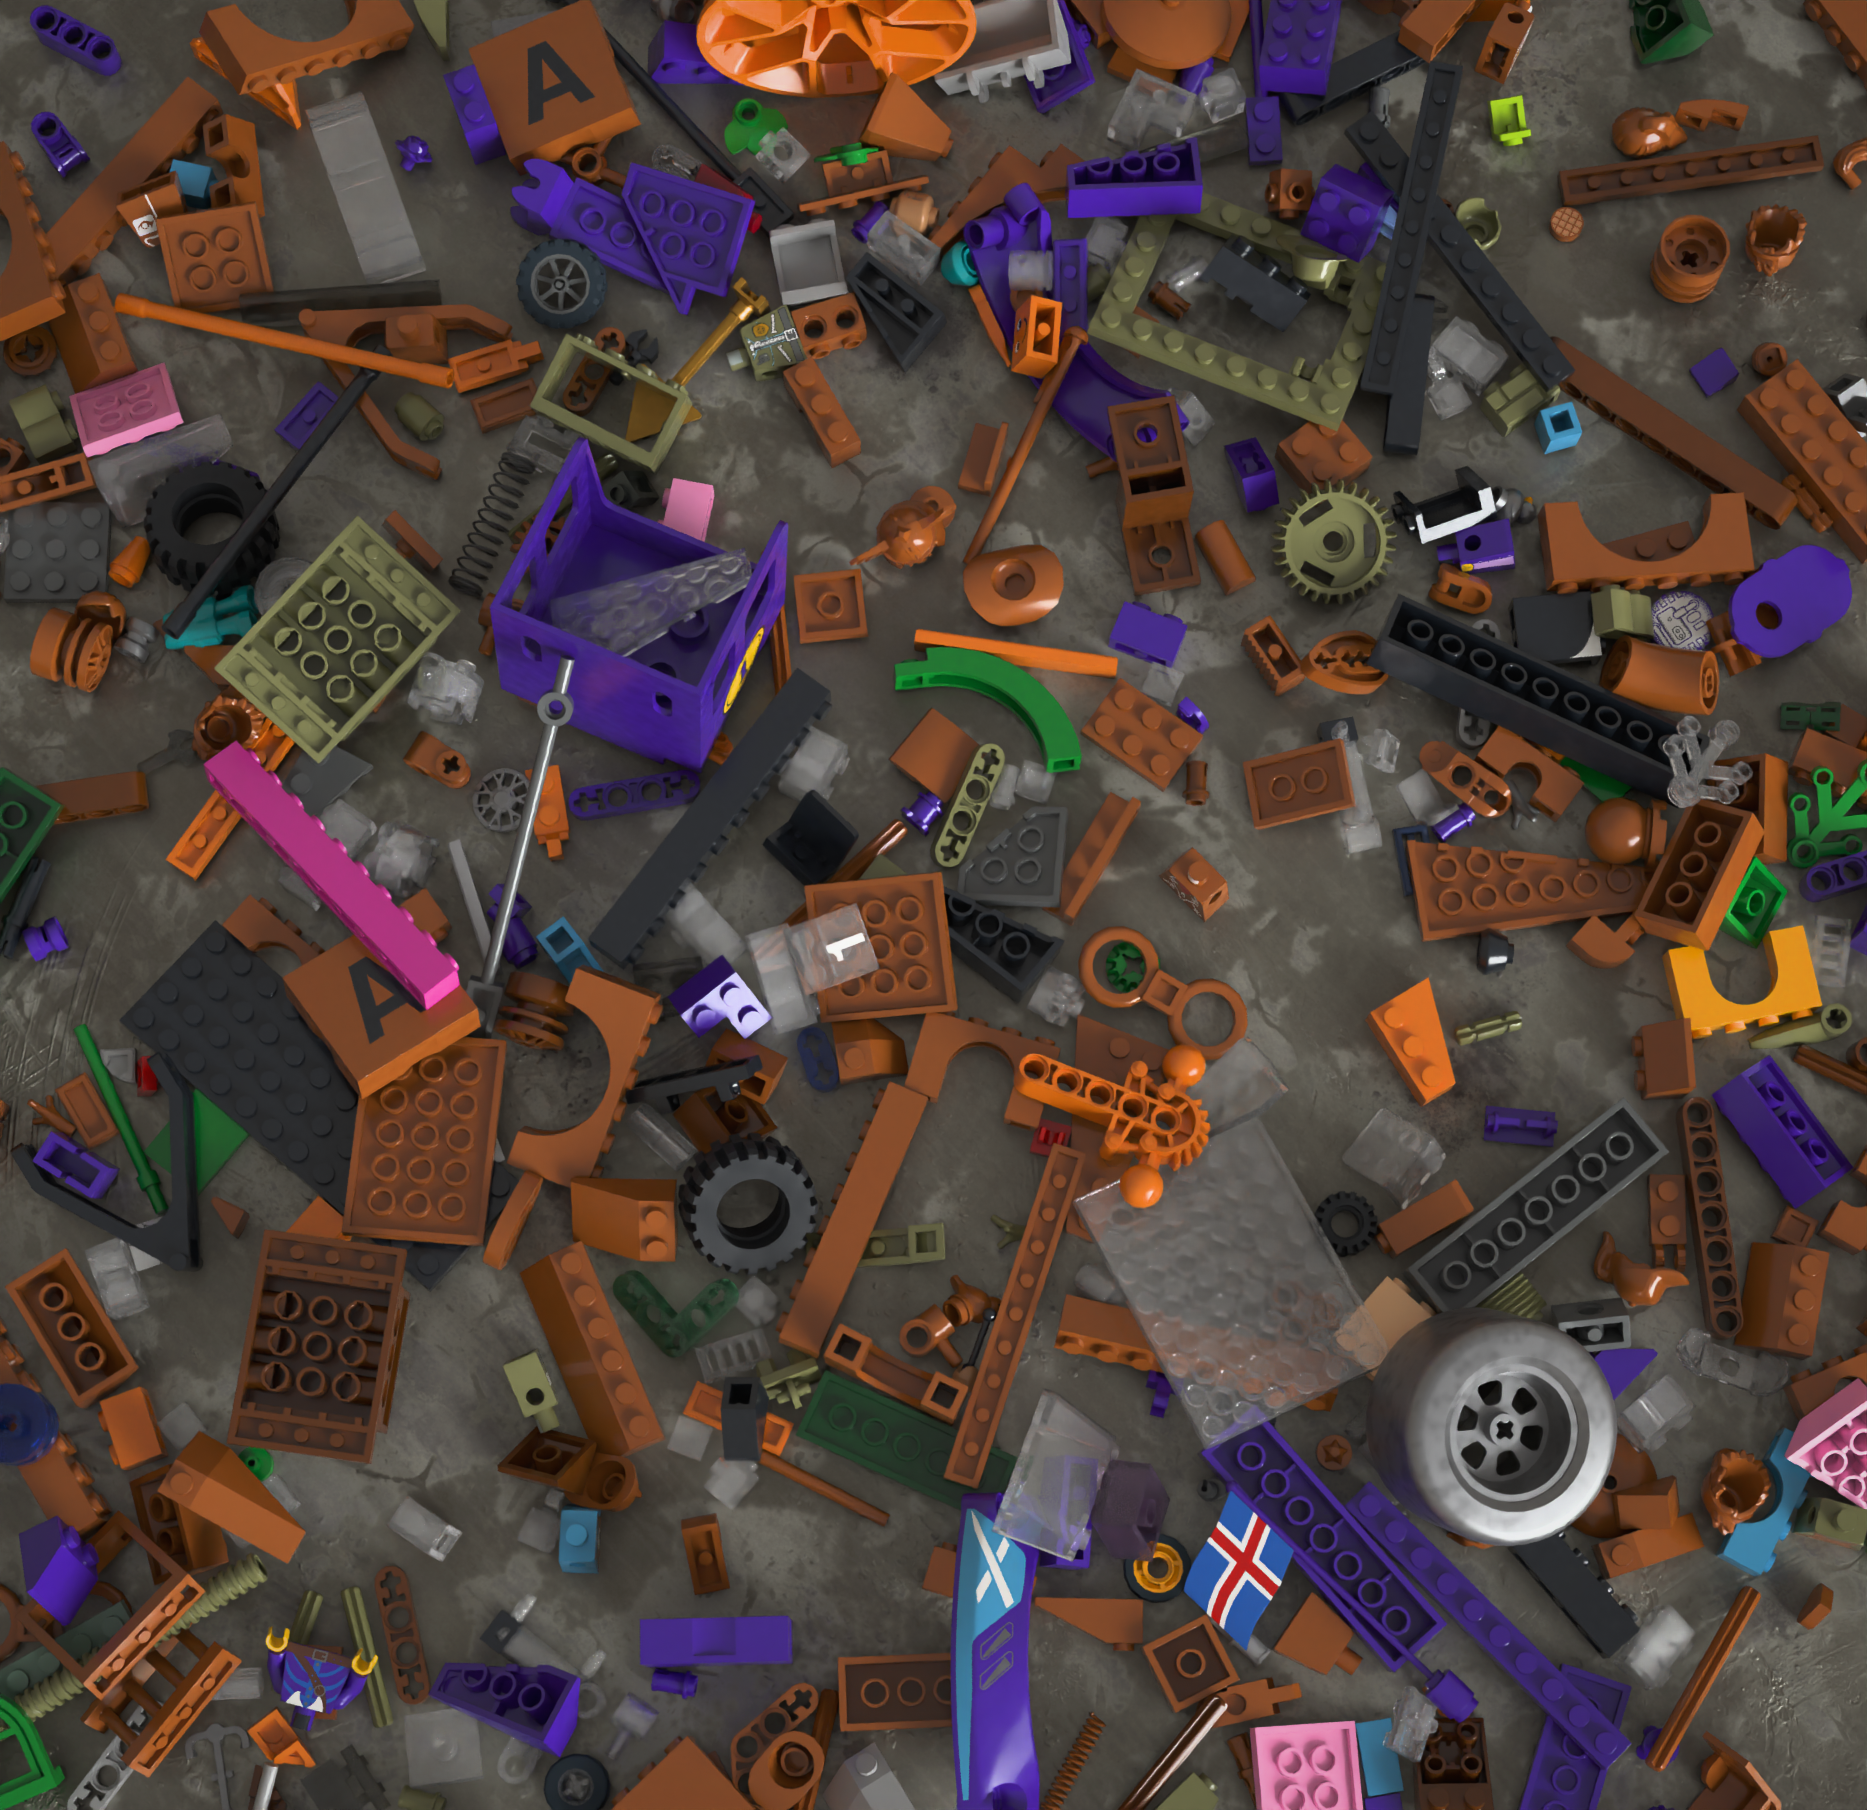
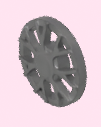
M509 768L496 769L485 775L476 786L473 795V809L478 820L487 828L497 832H509L517 829L521 815L514 810L517 808L518 802L525 803L524 799L527 793L518 796L514 790L525 784L528 791L529 779L522 773ZM506 775L514 776L510 787L504 786ZM492 779H495L498 787L491 791L487 784ZM481 795H490L488 804H480ZM492 808L496 813L491 821L488 822L484 815ZM509 814L511 824L502 826L501 815ZM518 816L519 819L515 821L514 817Z

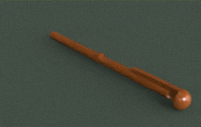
M1071 326L1064 332L1065 336L1058 348L1057 364L1046 374L1033 401L1036 404L1034 412L1013 457H1009L1007 461V469L962 561L966 565H968L972 558L981 554L1079 345H1087L1088 334L1080 326Z

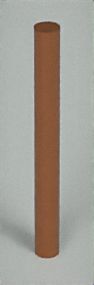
M766 1450L761 1454V1460L758 1463L882 1527L886 1525L890 1517L889 1513Z

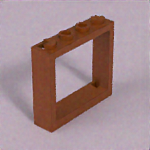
M119 1510L86 1543L92 1544L98 1554L99 1562L96 1564L97 1575L134 1539L172 1576L100 1651L82 1667L45 1631L46 1627L55 1618L34 1598L15 1616L41 1644L100 1700L113 1689L205 1592L185 1570ZM187 1585L190 1586L183 1595L180 1593ZM102 1675L103 1678L95 1685L96 1679Z

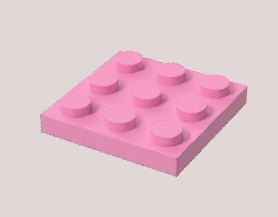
M165 363L69 396L81 444L87 457L95 454H105L112 448L126 443H136L148 435L160 431L166 432L175 428L176 425L184 423Z
M1355 1721L1250 1728L1257 1810H1363Z

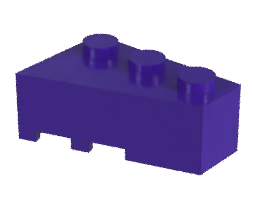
M664 20L648 47V74L657 84L744 85L723 75L706 61L697 45V25Z

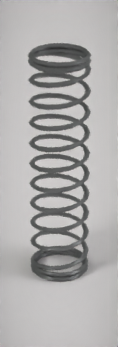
M504 452L500 457L501 461L498 462V466L502 472L493 474V479L497 484L489 485L488 491L492 496L483 498V503L487 508H481L477 511L482 520H476L472 523L476 532H471L467 535L471 544L462 546L466 556L457 558V563L461 568L453 569L452 576L449 577V585L462 593L479 597L482 595L483 590L475 582L456 576V571L467 572L484 581L489 579L479 572L467 569L461 564V559L473 560L489 569L494 568L489 562L472 557L465 548L475 547L491 556H499L496 551L477 545L470 536L481 535L496 544H504L501 539L481 532L475 524L486 523L499 531L509 532L505 526L486 520L480 512L491 511L504 519L514 520L510 514L491 508L486 503V499H496L509 507L519 508L517 503L496 496L491 491V487H501L516 496H524L522 491L500 483L496 476L506 475L521 484H530L527 479L506 472L501 464L504 463L510 468L526 474L535 472L536 467L530 460L515 453Z

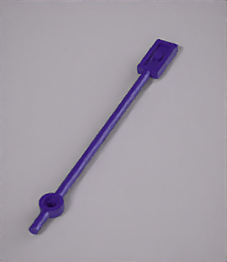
M1249 0L1255 97L1245 99L1249 165L1282 164L1279 96L1268 97V91L1260 90L1259 61L1264 40L1262 0Z

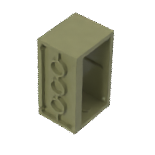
M577 333L575 338L566 334L530 404L531 409L537 415L657 475L693 404L687 395L686 388L670 379H667L666 383L659 381V377L655 375L654 371L637 363L635 368L629 366V362L625 360V357L614 350L607 348L605 353L598 350L599 347L595 345V341L580 333ZM576 353L621 374L629 382L632 380L676 402L668 419L661 426V433L651 453L552 403Z

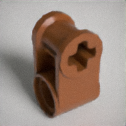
M420 731L403 758L404 763L412 769L452 789L464 787L471 778V770L464 756L424 731ZM457 766L459 767L458 772L451 771L450 773H448L447 771L449 767L455 769Z

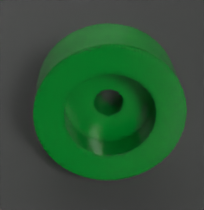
M248 1447L238 1456L261 1482L271 1475L274 1468V1460L266 1449Z

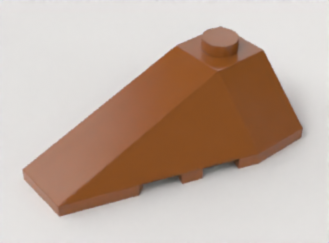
M198 1431L176 1458L157 1490L162 1495L287 1564L306 1533L230 1447L201 1431Z

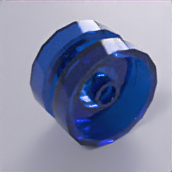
M1 1384L0 1463L17 1467L36 1463L50 1452L57 1440L59 1421L56 1409L46 1396L20 1384ZM13 1421L15 1424H17V1427L14 1431L11 1430V1424Z

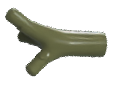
M995 1214L991 1216V1220L1007 1232L1006 1237L997 1244L999 1249H1003L1009 1243L1022 1240L1026 1226L1005 1221Z

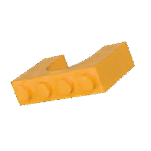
M1803 925L1769 931L1762 938L1770 970L1771 983L1764 1000L1755 1004L1740 1005L1732 1003L1715 990L1709 976L1704 950L1686 946L1670 949L1662 956L1676 1019H1691L1692 1040L1709 1037L1712 1035L1711 1031L1724 1029L1725 1033H1734L1745 1030L1746 1024L1758 1022L1759 1027H1767L1780 1023L1779 1018L1792 1016V1020L1813 1016V1012L1822 1006Z

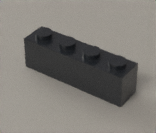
M1563 1530L1537 1542L1509 1546L1507 1549L1603 1659L1610 1658L1641 1630L1635 1623L1638 1621L1636 1614L1625 1603L1620 1606L1611 1596L1614 1590L1602 1576L1596 1578L1587 1568L1590 1562L1577 1548L1572 1551L1563 1541L1566 1537Z

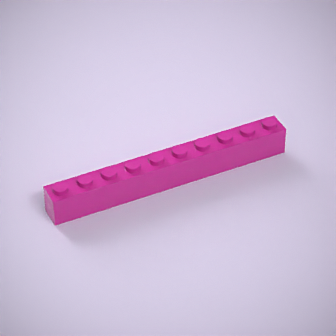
M234 741L203 764L208 782L426 1010L459 986L457 973L459 966L452 956L448 953L443 955L436 948L435 940L426 930L419 931L413 924L414 920L410 913L404 907L397 908L392 903V897L387 889L380 883L375 885L369 879L370 875L364 865L358 860L353 862L347 856L348 852L341 841L337 838L331 839L325 833L326 829L322 822L315 815L310 817L303 810L304 806L300 799L294 793L287 794L284 791L277 775L271 770L266 772L260 766L261 762L252 749L247 748L245 750L237 741Z

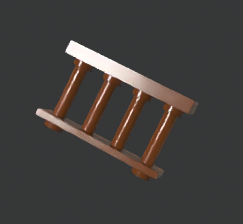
M181 1628V1632L178 1635L171 1634L170 1640H161L160 1646H153L152 1650L146 1653L102 1700L96 1698L90 1704L80 1720L103 1734L110 1728L129 1747L120 1759L128 1767L149 1778L242 1660L232 1651L215 1641L208 1648L189 1628L186 1630ZM179 1641L199 1659L186 1677L166 1659V1656ZM155 1670L176 1688L163 1706L142 1688ZM132 1699L152 1717V1720L140 1735L134 1732L119 1717Z

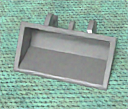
M989 0L974 4L973 7L976 14L974 40L967 51L956 62L935 74L934 78L935 82L948 95L970 90L973 96L978 95L980 103L988 102L989 84L1002 82L1004 88L1010 87L1012 78L1026 75L1029 81H1034L1036 89L1044 87L1043 70L1071 63L1068 32L1057 0Z

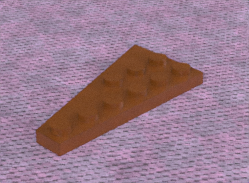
M1077 1014L1074 1068L1122 1086L1132 1063L1142 1061L1147 1065V1075L1154 1079L1153 1083L1158 1087L1162 1084L1165 1077L1162 1071V1062L1169 1049ZM1148 1089L1145 1091L1146 1096L1151 1098L1155 1096ZM1090 1096L1096 1104H1104L1100 1097ZM1128 1108L1123 1109L1126 1115L1130 1117H1137V1114L1133 1110ZM1072 1114L1070 1148L1087 1155L1066 1216V1233L1098 1245L1120 1191V1178L1124 1171L1129 1168L1134 1152L1116 1154L1112 1160L1103 1159L1100 1156L1099 1149L1107 1127ZM1129 1135L1126 1138V1140H1128L1129 1143L1139 1142V1139H1136Z

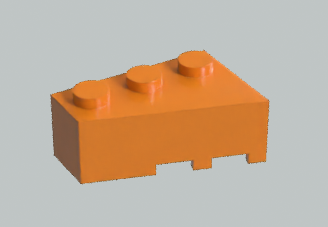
M1426 978L1369 1013L1365 1021L1420 1107L1448 1092L1456 1082L1429 978Z

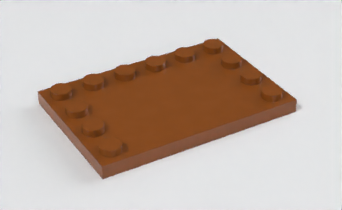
M463 1037L442 1051L419 1060L403 1075L364 1099L359 1097L342 1225L343 1235L484 1247L507 1051L506 1040Z

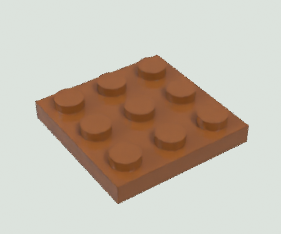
M256 201L156 217L155 222L174 307L200 313H209L276 302L277 298Z

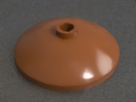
M1617 1433L1614 1458L1608 1474L1614 1480L1613 1489L1608 1490L1603 1486L1587 1510L1570 1524L1577 1531L1595 1538H1616L1636 1530L1617 1528L1613 1493L1657 1480L1655 1467L1644 1449L1632 1439Z

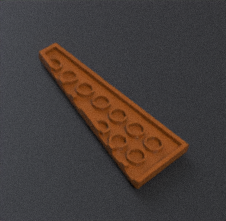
M1408 840L1405 843L1422 942L1476 935L1487 928L1499 932L1589 920L1593 915L1598 918L1632 914L1638 908L1656 871L1655 868L1624 864L1614 865L1605 862L1589 861V859L1585 858L1569 859L1560 858L1557 855L1512 850L1505 852L1483 849V847L1471 846V848L1450 846L1448 843L1439 842L1438 844L1416 842V840Z

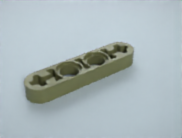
M992 743L980 744L972 751L931 844L930 856L936 865L954 867L962 861L1004 766L1005 755L998 745ZM992 751L991 758L995 760L994 764L986 765L982 773L988 774V779L982 775L973 774L974 769L976 771L983 769L985 760L981 758L982 753ZM972 780H977L982 786V794L975 800L971 799L966 792V787ZM958 811L966 813L969 819L968 826L962 831L957 830L952 821L953 816ZM947 831L952 835L961 836V841L953 840L950 846V850L954 852L953 857L943 860L944 853L940 849L942 846H948L952 837L946 836Z

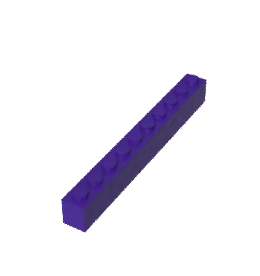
M1370 1481L1344 1506L1368 1535L1602 1770H1606L1632 1744Z

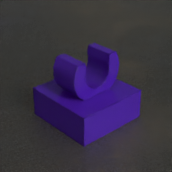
M504 883L497 884L488 893L496 901L486 913L494 922ZM518 892L516 893L511 918L524 917L532 908Z

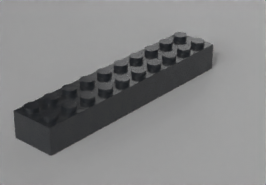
M1398 594L1367 661V665L1656 799L1665 800L1667 804L1678 809L1696 782L1710 737L1401 594Z

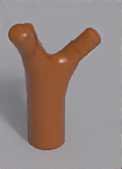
M1109 456L1085 466L1090 478L1107 471H1118L1117 462L1113 461Z
M51 1095L45 1097L46 1107L33 1099L28 1100L27 1104L42 1116L33 1118V1125L46 1124L69 1137L74 1135L77 1130L75 1125L60 1115L53 1104Z

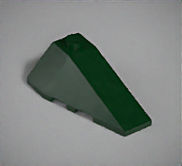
M1629 0V9L1633 10L1634 25L1630 26L1631 39L1639 60L1643 64L1689 55L1714 36L1699 0Z

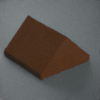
M536 1426L497 1465L498 1471L523 1481L582 1496L596 1451V1441L554 1430L540 1433L538 1426Z

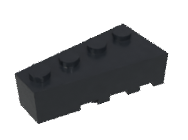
M943 886L951 952L1012 1000L1019 1003L1058 956L1064 940L1037 931L1038 928L1027 923L1023 925L1006 917L1005 913L994 908L993 910L977 904L976 900Z

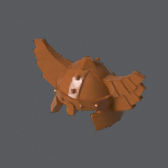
M906 500L894 504L883 514L876 527V540L878 544L849 561L850 565L868 562L880 555H883L891 565L901 570L905 564L912 567L915 563L921 564L927 560L926 557L932 555L931 552L934 547L945 545L946 531L942 520L951 515L957 505L951 503L935 511L933 507L921 501Z

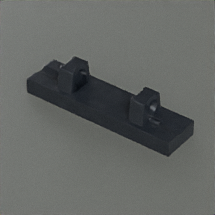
M759 1055L644 1079L637 1081L632 1090L627 1089L625 1098L627 1104L654 1099L661 1115L672 1113L681 1106L678 1097L679 1093L715 1086L721 1102L729 1101L741 1094L738 1081L751 1078L763 1066Z

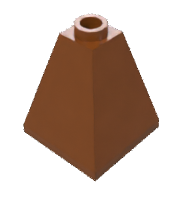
M891 72L875 100L857 143L861 142L862 148L879 147V150L886 149L888 156L936 162L939 156L947 157L954 140L949 138L950 128L897 74Z

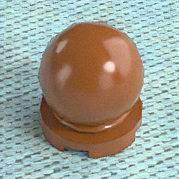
M1625 797L1609 798L1597 804L1588 815L1585 825L1586 843L1591 852L1603 862L1614 865L1630 864L1641 857L1644 860L1645 868L1657 869L1660 861L1656 859V855H1664L1667 820H1661L1660 810L1667 809L1666 801L1652 799L1649 807L1646 809L1636 800Z

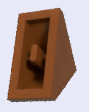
M1673 1475L1613 1493L1616 1525L1620 1529H1671L1680 1511L1677 1478Z

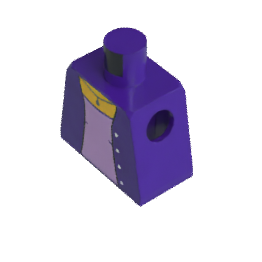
M1509 519L1465 528L1455 532L1456 543L1436 546L1439 566L1443 563H1460L1461 571L1467 574L1515 569L1514 547Z

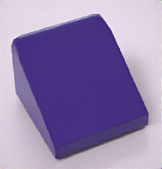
M1722 347L1689 369V372L1706 398L1734 383L1739 376L1738 370Z

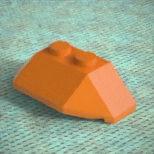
M202 37L193 38L189 44L195 58L230 82ZM295 79L288 84L279 83L269 86L258 93H246L296 130L300 128L301 118Z

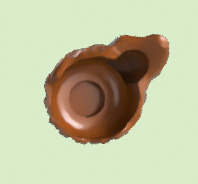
M1635 107L1626 110L1612 124V137L1618 150H1621L1625 156L1635 159H1641L1646 156L1651 157L1663 150H1672L1677 145L1686 143L1688 136L1670 112L1662 114L1651 108Z

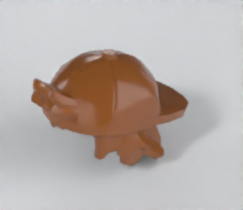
M1777 204L1772 208L1769 205L1760 206L1757 211L1753 210L1751 212L1750 222L1745 225L1747 229L1745 251L1748 259L1754 264L1758 272L1763 271L1765 275L1770 277L1779 269L1791 264L1799 250L1800 243L1804 239V228L1807 222L1802 213L1798 214L1796 209L1789 210L1787 206L1780 208Z
M230 685L218 694L211 702L207 701L205 707L196 717L193 729L192 750L197 751L200 759L210 760L212 756L217 755L234 741H237L244 749H247L248 746L253 744V740L260 736L265 715L237 689Z
M1728 1448L1717 1451L1713 1458L1711 1469L1706 1474L1701 1486L1702 1501L1711 1515L1713 1527H1718L1722 1535L1733 1533L1735 1524L1750 1519L1756 1509L1765 1503V1499L1769 1496L1767 1490L1772 1485L1771 1481H1769L1770 1476L1767 1473V1468L1762 1467L1763 1462L1755 1460L1753 1453L1746 1454V1451L1743 1449L1740 1452Z

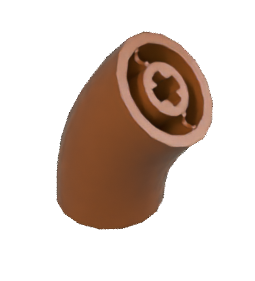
M1625 635L1620 637L1609 651L1602 667L1599 686L1649 709L1681 714L1710 715L1713 713L1718 699V663L1715 654L1711 650L1669 647Z

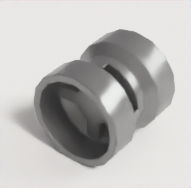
M129 617L125 625L128 633L118 638L114 648L123 655L144 663L149 655L148 643L156 642L160 632L142 620Z

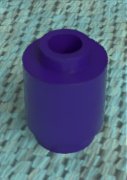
M510 917L502 954L509 964L513 963L515 968L519 969L528 965L539 956V952L536 949L538 944L520 917L514 919Z

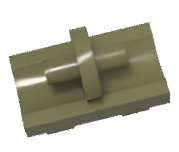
M795 1349L787 1353L791 1366L777 1370L774 1359L768 1358L756 1363L757 1377H760L769 1400L777 1398L779 1404L792 1400L795 1409L802 1407L799 1397L812 1392L809 1385L819 1382L822 1378L815 1358H811L809 1355Z

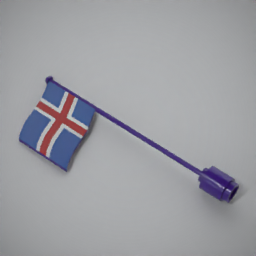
M1229 1481L1225 1487L1229 1495L1219 1521L1191 1566L1185 1582L1184 1592L1239 1645L1247 1651L1255 1624L1278 1590L1292 1554L1295 1552L1428 1678L1424 1683L1428 1688L1424 1695L1450 1720L1454 1718L1458 1723H1461L1474 1711L1479 1702L1473 1697L1475 1693L1450 1669H1446L1443 1673L1437 1669L1432 1673L1236 1486L1238 1482Z

